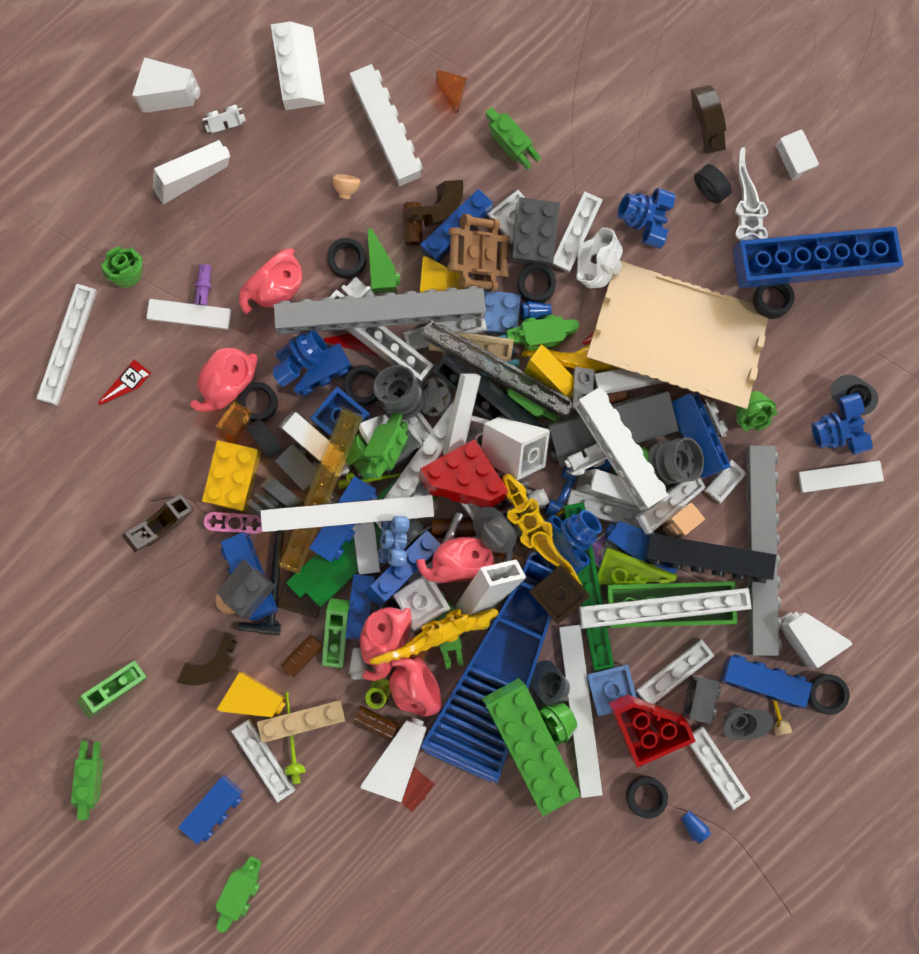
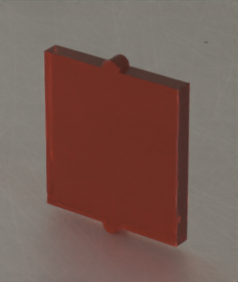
M414 766L401 801L412 812L422 800L426 799L425 796L435 785Z

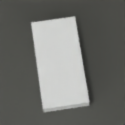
M733 460L729 461L731 467L719 472L704 490L718 504L723 502L747 474Z

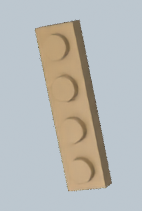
M432 328L429 350L448 353L453 348L461 355L511 361L514 339Z
M336 701L258 721L257 725L261 742L265 743L345 722L341 701Z

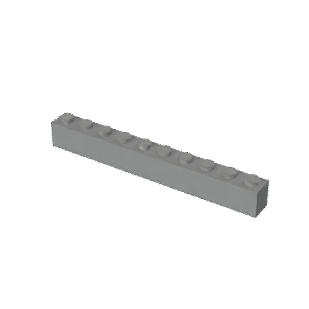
M470 286L463 290H457V288H448L445 291L430 289L424 291V293L407 291L404 294L395 295V293H385L383 296L366 294L359 298H354L353 296H344L341 299L325 297L320 299V301L302 299L294 303L280 301L278 304H274L277 335L307 333L310 330L319 332L484 319L486 313L483 288Z
M750 445L745 448L747 473V550L777 554V546L780 544V536L776 530V525H779V514L776 513V505L779 503L776 484H778L779 475L778 472H775V464L778 463V452L775 451V446ZM779 555L776 556L773 580H766V584L753 582V578L747 577V588H749L751 609L748 610V655L779 656V651L782 649L781 639L778 638V630H781V618L778 617V609L781 607V599L778 596L781 580L780 576L777 575V567L780 566Z

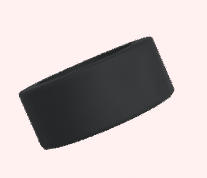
M707 164L694 175L696 186L712 203H721L732 192L728 179L714 165Z
M340 238L329 247L327 261L332 273L337 277L352 279L360 275L364 270L366 254L358 241L351 238ZM342 248H353L359 256L357 265L350 270L341 269L335 263V255Z
M540 263L529 264L523 268L517 283L518 293L521 294L522 299L539 303L548 301L556 288L557 281L554 272L545 264ZM531 273H542L548 279V289L542 295H532L525 288V279Z
M789 284L759 286L753 295V304L760 315L768 319H777L784 316L791 309L795 294ZM768 288L779 290L785 298L784 306L780 309L770 308L763 301V292Z
M359 365L352 368L346 374L344 390L360 406H369L378 400L374 392L368 397L356 396L352 391L351 383L360 374L370 375L375 381L379 373L370 366Z
M252 382L238 395L237 405L240 412L248 420L255 422L260 418L264 422L274 416L278 407V399L269 385L263 382ZM260 390L269 396L270 404L265 412L254 414L247 409L245 404L246 398L252 391Z
M260 418L246 428L269 459H272L283 450Z
M821 674L811 679L812 687L808 698L811 708L827 715L838 714L845 709L849 702L850 693L844 680L832 674ZM823 682H832L839 689V700L833 706H822L816 699V689Z
M641 776L629 784L626 790V801L629 808L641 818L651 819L658 817L664 812L668 805V794L660 781L650 776ZM645 784L654 786L659 793L657 806L650 810L639 808L634 799L636 790Z

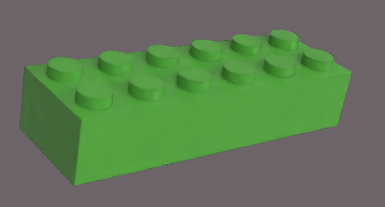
M735 581L605 586L606 604L734 590ZM737 611L609 625L607 628L737 624Z
M520 678L481 698L542 816L581 796L526 685Z

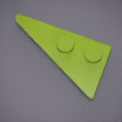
M609 547L605 552L598 572L600 586L601 584L668 583L670 581L675 582L677 578L676 574L649 565V563Z

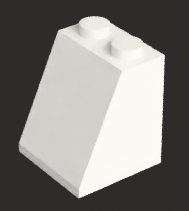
M144 57L132 96L140 110L147 113L193 106L195 99H198L200 96V87L192 70Z
M497 417L484 423L481 450L494 468L505 474H510L516 480H519L545 467L550 430Z
M790 612L781 618V631L805 667L819 668L853 645L850 640L807 613L795 612L792 614Z

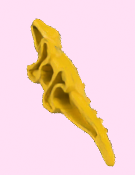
M590 345L572 353L547 349L567 368L575 369V367L593 369L594 374L621 369L587 358ZM537 350L524 351L521 357H532Z
M506 474L503 476L502 481L508 489L507 498L514 506L512 510H508L507 517L512 523L519 526L522 532L521 543L528 548L537 550L547 561L557 567L562 563L581 584L571 564L554 546L552 525L549 522H545L542 518L537 500L533 498L528 500L525 487L512 475Z
M492 608L474 615L461 614L460 609L453 610L446 615V618L440 621H430L422 626V633L405 646L371 659L370 663L379 665L380 663H388L403 657L409 658L412 654L417 655L423 650L427 651L429 648L437 647L446 641L453 642L459 638L458 635L465 631L487 629L491 619L497 617L499 612Z

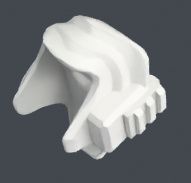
M601 228L592 239L581 242L579 247H577L578 267L576 278L587 288L605 287L608 285L612 275H617L622 267L620 258L623 249L612 229ZM595 255H597V264L591 262Z

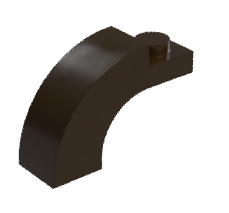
M711 85L691 89L692 107L699 117L702 128L704 153L709 154L726 150L724 135L726 123L715 89Z
M463 180L444 181L436 186L437 199L433 206L411 207L404 212L405 220H413V223L424 221V226L430 227L451 216L462 200Z
M179 494L165 502L146 521L125 532L122 537L136 553L165 537L180 525L194 509L184 496Z
M226 633L216 656L207 664L196 665L191 662H185L177 683L195 686L207 684L221 678L229 671L236 658L229 656V653H233L238 641L235 640L237 636L232 633Z

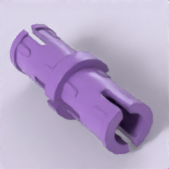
M199 264L198 279L195 282L196 297L194 304L208 306L212 266Z

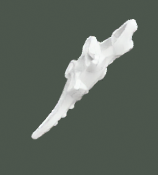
M745 147L739 150L738 177L742 189V200L735 209L736 215L739 216L735 236L740 241L766 239L768 233L766 228L763 227V218L768 215V209L764 202L759 201L756 188L748 175L745 165Z

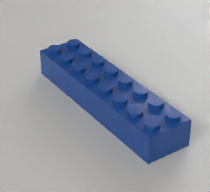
M897 226L740 241L732 249L739 288L890 274L904 266Z

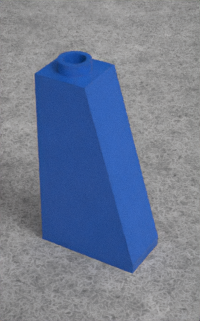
M621 521L608 525L604 531L606 536L603 540L622 553L649 563L648 560H643L646 537L648 535L645 534L643 529ZM666 563L656 566L673 574L678 570L670 568V564Z

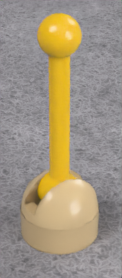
M772 700L778 719L774 724L775 736L792 733L789 722L781 717L777 701Z

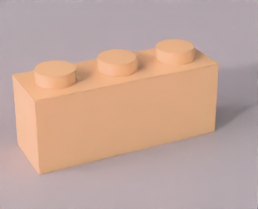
M691 502L662 524L664 527L662 531L666 536L680 538L688 534L703 522L705 518Z

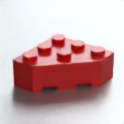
M475 439L420 468L419 479L429 495L442 496L450 498L451 501L463 504L469 503L483 508L493 507L501 503L508 494V489Z
M628 694L608 703L630 758L637 768L696 742L689 723L679 713Z

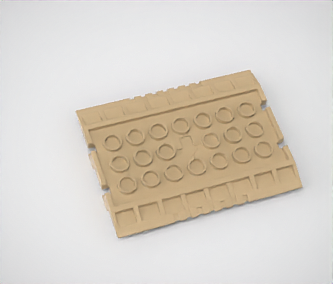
M621 261L622 267L619 273L612 275L609 281L587 358L630 372H639L640 375H648L649 378H657L661 382L665 383L666 381L674 386L676 384L680 388H688L689 391H697L699 394L747 409L752 387L757 377V365L766 336L764 334L768 318L760 315L753 303L725 294L721 295L719 292H712L710 289H703L697 285L693 286L691 283L681 282L682 280L672 279L669 276L665 277L660 273Z

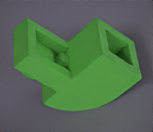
M359 433L343 446V456L349 466L353 464L366 481L369 479L366 474L369 461L365 457L364 451L368 444Z

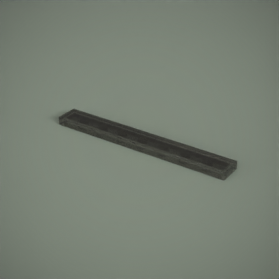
M432 318L429 320L420 336L421 338L561 419L566 420L572 409L573 400Z

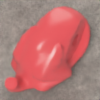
M293 248L284 249L274 255L241 288L239 304L246 315L252 310L248 304L249 299L262 307H274V304H278L280 301H289L298 292L302 283V270L298 261L293 256L295 252Z
M236 348L217 350L212 354L208 362L203 365L198 376L197 387L204 397V402L199 403L197 400H193L190 406L200 412H208L226 407L253 379L258 357L253 353L248 355Z
M458 537L445 541L437 548L433 554L431 569L426 567L425 559L416 560L420 574L427 580L434 583L472 581L480 568L495 565V560L491 550L484 546L481 540L471 537Z
M390 607L381 608L368 616L362 627L359 643L364 662L374 667L375 672L365 670L362 678L378 681L385 678L394 668L392 661L376 665L371 664L370 660L404 646L412 623L410 608H405L404 610Z
M414 656L412 659L403 657L399 660H392V665L397 667L389 678V688L396 706L402 711L427 717L439 714L442 707L439 685L423 659L419 656Z

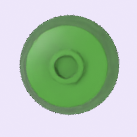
M119 246L106 253L107 258L104 264L102 263L101 265L103 274L108 280L122 288L134 286L141 280L142 257L132 247L130 249H122Z
M759 391L751 392L747 409L736 406L737 423L746 432H748V429L755 428L756 431H760L772 424V417L777 415L776 404Z
M562 702L541 707L539 713L555 745L566 743L577 729L574 713Z

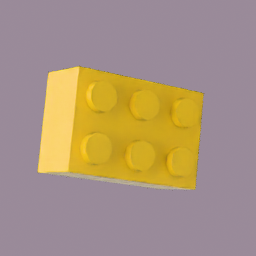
M217 440L202 502L247 513L249 504L246 502L251 497L261 452L258 449Z

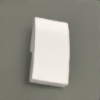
M388 414L377 416L357 425L361 437L367 444L375 429L379 425L387 423L390 418Z

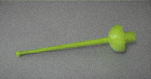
M350 472L346 473L347 479L338 480L339 489L347 488L355 475ZM402 473L383 475L380 478H369L366 481L364 478L360 480H362L363 482H371L376 480L398 477Z
M285 692L286 703H287V714H289V713H290V705H289V697H288V696H289V693H288V692ZM292 735L289 736L292 764L286 767L284 774L291 775L292 784L301 783L300 773H306V769L302 764L296 762L294 737Z

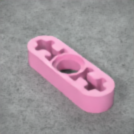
M210 512L204 518L205 527L211 531L245 532L255 535L262 533L261 518L257 515ZM216 516L217 520L224 521L223 517L227 516L225 519L226 528L222 529L223 524H215V527H212L209 520ZM234 517L239 518L241 522L237 529H231L229 526V521ZM244 518H247L246 522L254 523L255 519H257L261 523V527H257L254 531L253 527L246 526V530H243L245 526Z

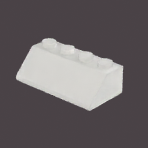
M291 21L271 24L285 110L325 104L313 28Z

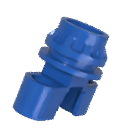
M656 188L652 196L641 193L634 195L626 193L619 204L617 217L624 220L627 226L633 227L636 230H640L644 226L642 243L661 249L666 242L668 229L663 228V224H666L668 221L665 214L666 211L673 209L675 194L661 188Z
M310 330L308 333H300L296 337L291 338L288 344L276 352L275 357L281 363L273 368V376L278 384L283 387L300 376V370L303 367L313 369L321 362L323 355L328 353V348L323 338L316 331Z
M859 393L838 399L841 417L835 412H831L829 415H824L817 422L811 424L814 441L820 449L825 447L831 449L838 446L844 447L846 440L852 455L873 449L870 433L864 432L863 425H865V420L861 419L860 413L865 412Z
M582 510L579 514H572L563 522L555 515L550 516L545 521L552 525L554 546L571 564L576 574L589 565L590 560L584 550H588L596 541L597 535L602 531V526L597 517L587 510Z

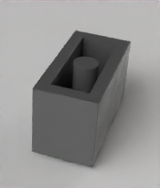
M292 444L275 462L306 493L323 477L320 472L322 468L315 460L310 462L306 458L308 453L300 445L296 448Z

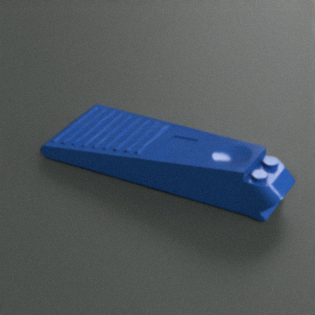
M532 552L528 556L522 568L526 578L507 595L498 611V616L492 621L420 746L421 749L425 750V753L489 782L494 781L498 783L508 750L481 698L518 678L523 681L527 689L529 688L551 620V616L529 593L534 586L557 568L539 552Z

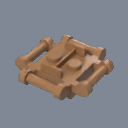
M464 213L460 218V228H449L451 239L448 271L458 274V285L460 288L466 289L470 286L487 289L488 292H496L498 289L496 277L509 278L507 261L510 236L497 235L500 228L499 219L476 218ZM470 225L486 227L488 232L470 231ZM497 243H500L499 270H496ZM468 275L486 277V281L470 279Z

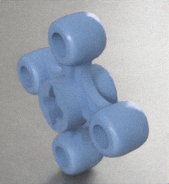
M394 516L390 521H381L383 531L380 540L381 548L378 552L380 563L396 567L406 564L407 555L404 549L407 543L406 532L409 530L410 524L409 518L406 516Z

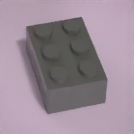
M519 197L516 204L510 263L522 265L540 263L545 264L549 268L551 267L554 260L560 203Z

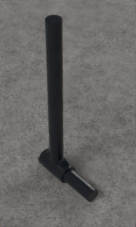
M284 530L276 531L271 582L276 587L271 593L276 606ZM276 613L267 616V620L264 619L259 624L239 622L238 631L280 636L281 624L275 620Z

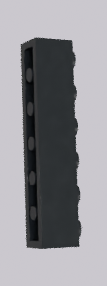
M453 348L432 370L454 391H457L460 374H477L481 376L474 408L489 421L500 417L545 428Z
M650 533L646 537L643 560H648L649 565L661 566L662 563L670 564L672 569L682 570L684 566L690 567L691 572L703 573L704 570L712 571L711 575L724 577V574H731L733 579L745 580V577L753 578V582L766 584V580H773L777 554Z

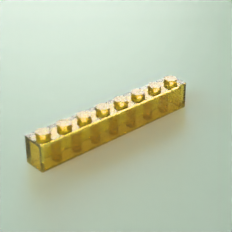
M341 407L301 507L328 504L363 419L362 414ZM318 527L291 530L279 560V567L298 574L300 573Z

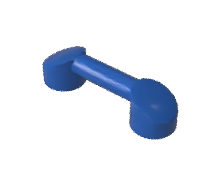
M564 467L561 477L566 479L557 502L549 501L550 504L546 506L544 515L550 517L563 508L576 480L575 475L567 473V470L571 468Z

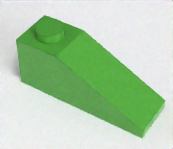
M372 228L368 229L372 292L374 294L397 292V286L400 285V273L395 272V266Z
M333 598L329 600L326 610L322 666L343 668L347 642L345 637L350 600Z
M134 660L82 694L77 703L88 719H90L147 677Z

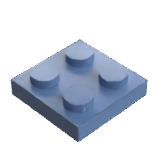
M483 290L486 308L484 318L488 329L484 332L506 334L507 330L518 327L521 294Z
M628 664L587 674L597 716L612 713L609 702L627 694L637 698Z

